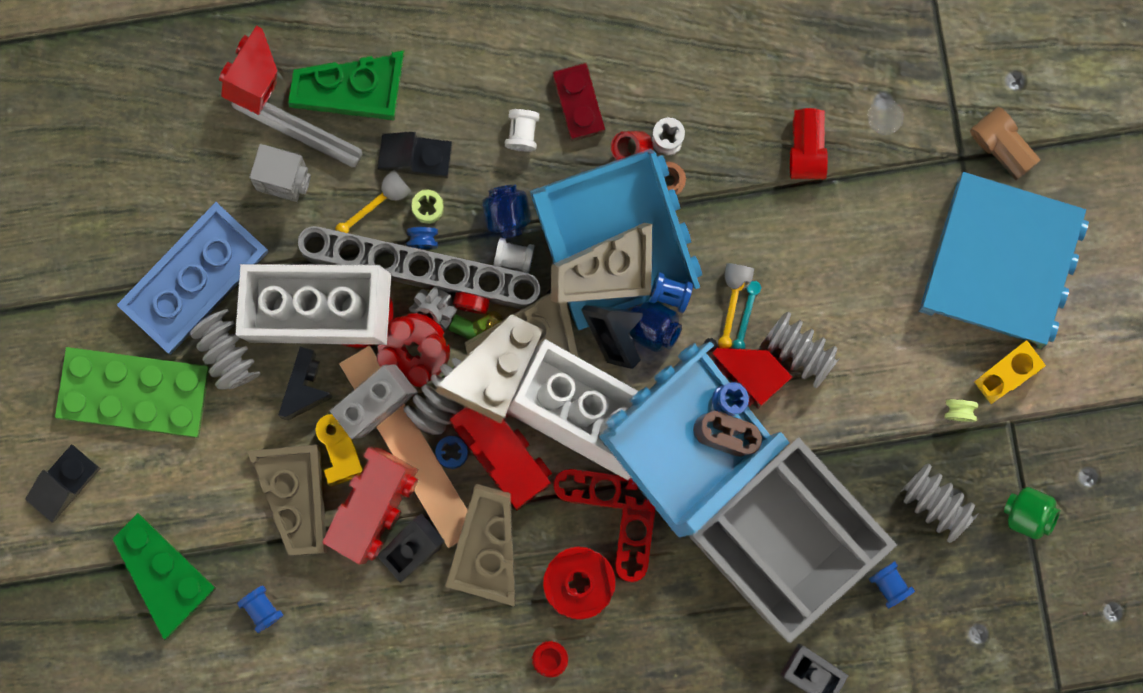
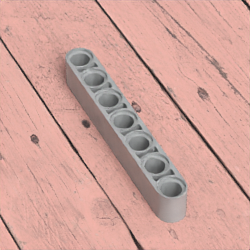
M317 226L304 229L298 238V246L303 257L314 264L375 265L376 257L383 252H388L395 257L393 265L385 269L391 273V281L431 290L437 287V289L454 295L456 292L474 294L489 299L490 303L516 309H524L540 298L538 280L533 275ZM313 237H320L325 241L323 249L318 253H310L306 250L307 241ZM355 245L360 249V253L355 260L346 261L340 257L341 251L345 246ZM414 261H426L430 265L429 271L423 276L413 275L410 272V266ZM451 268H459L464 272L465 276L460 283L450 284L444 278L445 273ZM487 275H492L499 280L500 284L495 291L486 292L480 288V280ZM521 283H527L533 287L535 292L531 298L521 300L514 294L515 287Z

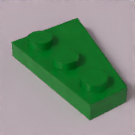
M404 50L391 52L392 55L377 58H373V56L359 58L360 61L337 64L333 62L294 69L288 101L289 108L395 121Z
M139 513L113 538L153 620L166 641L213 593L216 587Z

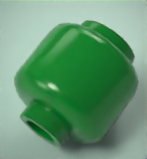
M1031 487L1023 488L1018 495L1012 493L1004 508V513L1009 515V528L1032 539H1041L1044 535L1050 536L1061 512L1060 509L1056 508L1054 497Z

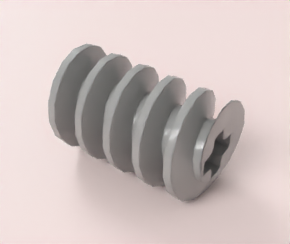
M228 309L206 317L190 332L193 339H201L196 345L198 351H208L204 355L203 361L205 364H214L209 370L212 377L222 376L215 384L219 390L242 386L260 375L259 371L248 372L247 369L254 363V360H242L241 356L248 350L247 346L236 347L235 343L240 337L236 336V334L229 335L228 333L235 325V322L222 321V318L229 312Z
M788 311L781 316L762 343L767 340L770 341L767 349L770 353L781 349L779 356L781 363L790 357L793 358L790 370L794 371L803 366L802 379L805 380L814 374L816 377L813 387L818 388L839 360L835 359L837 347L833 346L824 351L826 342L824 337L813 343L814 330L810 329L801 334L800 331L803 324L801 320L790 326L791 313Z
M452 358L453 368L446 364L440 366V370L445 375L444 378L436 374L431 376V380L436 386L435 388L426 384L423 385L422 391L427 396L426 399L419 395L413 397V401L418 407L417 409L409 405L404 407V412L419 429L430 435L443 433L446 430V424L451 423L450 418L464 408L463 404L435 391L437 386L462 362L457 358Z
M928 463L912 477L900 492L907 491L904 499L905 504L914 500L918 501L914 511L916 514L926 509L929 511L925 520L927 524L936 519L940 521L936 530L938 534L949 529L950 534L947 542L951 543L968 528L978 514L972 516L975 504L972 502L961 506L964 494L958 493L950 497L953 484L948 483L939 487L943 475L937 473L930 478L928 477L932 467Z

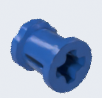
M658 272L651 288L649 302L653 304L657 301L677 307L678 312L684 313L691 297L693 283L687 281L683 284L665 278L664 273Z
M896 561L868 578L871 583H876L887 600L885 605L888 609L915 592L913 587H908L897 571L898 564Z
M264 585L258 587L237 603L239 608L246 610L255 623L254 630L257 634L284 616L281 610L276 611L265 595L266 588Z

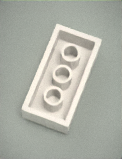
M241 264L236 336L249 343L387 345L391 273L379 265Z
M544 339L533 352L507 414L626 480L631 478L600 439L599 435L608 428L605 422L613 414L621 409L625 412L633 405L630 399L639 391Z

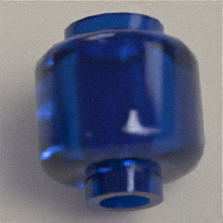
M516 184L489 189V195L482 200L487 229L495 233L500 232L501 238L522 235L521 228L526 227L532 221L527 193L517 189Z
M649 300L641 306L635 305L631 311L643 314L642 319L629 332L636 343L654 352H661L665 348L671 349L675 345L682 331V324L679 323V315L676 311L659 302L655 304L650 303Z

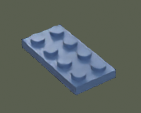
M215 202L130 290L117 306L171 355L190 335L191 330L200 321L205 319L239 284L240 265L258 264L269 251Z

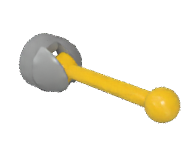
M393 170L385 176L382 182V193L347 222L337 224L335 231L349 233L350 227L386 198L395 201L401 200L412 192L398 173Z
M732 263L726 264L725 281L732 289L723 336L718 340L720 348L729 349L732 345L730 333L739 291L746 289L750 285L754 275V268Z

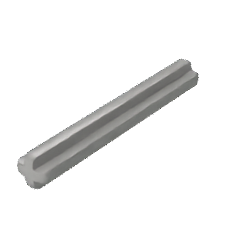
M232 102L234 109L351 167H355L362 157V150L269 103H266L261 113L257 115Z

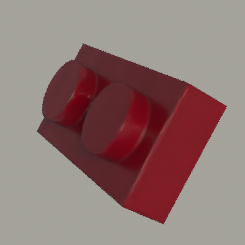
M587 63L552 72L571 142L605 133V126Z

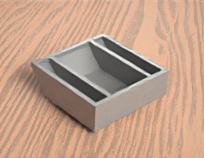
M799 437L748 482L695 534L689 536L758 614L788 643H791L897 546Z

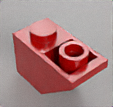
M256 26L249 37L246 35L242 37L236 49V59L233 63L227 62L219 76V81L222 82L221 97L259 115L275 90L278 71L264 31Z
M717 348L710 356L726 379L730 378L732 382L739 383L746 389L749 397L748 407L754 404L759 409L792 378L791 374L768 350Z

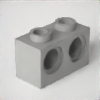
M260 144L250 180L256 191L297 202L300 193L306 194L311 174L307 173L308 167H306L302 155Z
M396 364L383 365L332 408L330 412L351 439L363 438L418 392Z

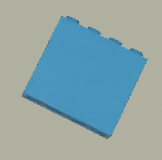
M648 149L529 191L553 263L559 262L645 222L652 224L651 288L658 272L664 273L665 278L683 284L688 281L693 283L694 289L700 288L697 278L702 276V271L697 257H690L686 244L691 243V237L685 222L679 224L675 211L680 209V204L675 190H668L664 177L669 175V170L663 155L657 156L655 151ZM650 295L567 302L574 325L578 330L589 327L581 311L585 305L628 309L648 302Z
M963 172L956 183L918 312L931 316L937 313L1015 338L1027 340L1037 344L1036 348L1038 349L1045 347L1048 341L1054 342L1059 328V322L1054 321L1057 309L1064 308L1069 293V288L1064 287L1068 274L1073 275L1079 259V255L1074 253L1078 240L1083 241L1089 221L1084 220L1087 209Z
M711 341L698 347L693 343L685 348L678 355L681 361L674 367L669 365L661 370L654 377L657 383L650 389L645 387L637 392L630 399L633 405L625 412L621 409L613 414L605 422L608 428L599 435L603 443L678 538L695 534L790 443L782 432L770 435L748 406L742 413L735 414L733 417L750 422L759 429L762 436V444L755 453L738 457L706 446L697 440L694 434L696 419L700 415L716 411L712 404V395L716 388L729 383L707 355V352L714 346ZM732 393L725 394V396L729 397V399H726L728 406L734 405L735 403L732 402L735 399ZM713 422L707 423V428L711 429V435L723 433V431L713 427ZM744 433L733 435V437L743 441V446L749 444V441L744 439Z

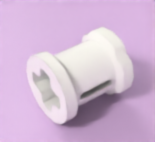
M522 109L509 110V118L511 119L509 139L505 140L504 146L518 151H535L537 144L534 142L536 122L539 121V113Z
M667 117L656 123L653 129L652 141L653 147L658 153L669 156L680 150L685 136V130L680 121ZM664 130L669 134H676L673 143H670L668 139L661 140Z
M500 237L493 266L509 268L529 274L535 245L529 244L528 247L511 244L507 243L505 238Z

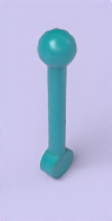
M751 281L747 287L749 295L737 339L732 342V349H745L746 347L744 338L755 296L761 291V285L757 281Z

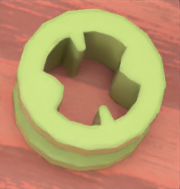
M422 190L412 200L413 215L421 223H435L443 215V201L435 191ZM427 198V202H429L430 198L435 200L434 209L436 212L432 215L426 212V216L419 213L422 209L421 200Z
M956 399L946 400L949 412L945 413V419L961 422L977 421V416L973 413L974 409L978 408L977 402Z

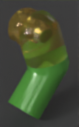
M490 311L485 317L472 322L456 314L451 322L449 331L470 340L503 321V317L498 312Z

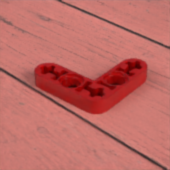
M565 469L559 472L555 477L553 487L556 496L560 500L568 503L622 510L615 562L616 573L625 582L636 583L646 575L648 569L655 507L648 499L644 500L643 505L636 504V498L625 496L626 504L617 502L621 494L620 482L628 483L626 490L637 491L638 486L632 478L626 480L619 475L575 469ZM567 476H573L574 483L585 485V477L592 478L589 487L590 499L582 498L583 490H573L572 496L565 495V489L560 488L559 483L565 482ZM602 480H607L614 484L616 491L614 497L607 501L600 500L594 490L596 484ZM638 520L645 525L647 533L642 540L633 541L627 537L626 526L629 522ZM623 544L631 547L645 546L644 554L637 551L636 563L641 564L642 569L641 571H635L634 577L627 576V570L621 568V563L628 562L630 550H622Z

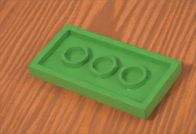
M66 347L55 418L199 438L210 368L203 365Z

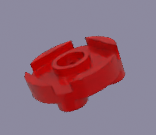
M412 313L407 316L397 317L388 324L387 345H378L377 362L380 367L396 364L413 386L422 387L432 381L431 376L433 374L439 375L442 372L440 370L442 364H448L450 347L449 344L446 345V340L443 337L445 332L436 321L426 315ZM413 342L418 344L417 350L422 353L421 356H412L408 352L406 345L410 346Z
M572 547L558 553L549 563L543 579L544 593L549 604L559 614L576 620L588 619L598 615L610 603L616 586L615 574L611 564L600 553L587 547ZM581 573L582 578H589L590 585L584 587L585 592L582 594H578L576 588L570 589L569 582L574 580V574Z

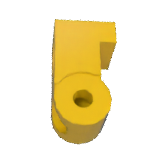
M1026 340L975 380L974 383L989 403L993 404L1010 390L1013 391L1046 365Z
M332 414L323 416L317 422L316 435L327 448L333 467L324 470L328 484L333 487L352 480L355 475L360 476L363 468L353 440Z

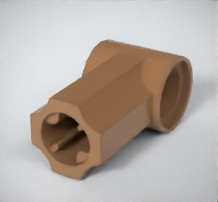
M996 107L974 125L970 132L978 145L987 153H992L1017 181L1040 161V158L1017 133V125L1010 115L1002 108Z

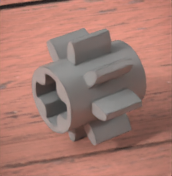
M434 287L429 294L426 290L421 289L414 297V304L409 308V311L426 315L436 321L443 331L452 322L451 318L457 311V308L453 307L451 296L444 290L437 289V287Z

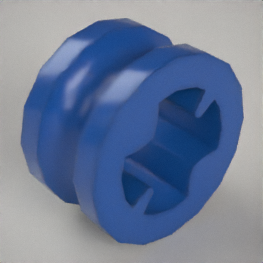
M412 227L406 229V234L410 236V240L406 242L407 247L421 250L438 248V242L434 240V237L438 235V229L431 227Z
M736 382L719 386L712 395L714 409L730 416L742 413L747 408L749 402L748 392L741 384ZM732 393L735 399L732 400L735 403L734 405L728 406L726 399H729V397L725 396V394Z
M447 436L438 442L435 454L443 467L456 469L461 467L467 460L468 450L462 439L457 436ZM446 444L451 447L458 444L462 448V450H458V453L462 454L460 459L456 461L451 458L445 461L442 455L446 454L445 451H442L443 447Z

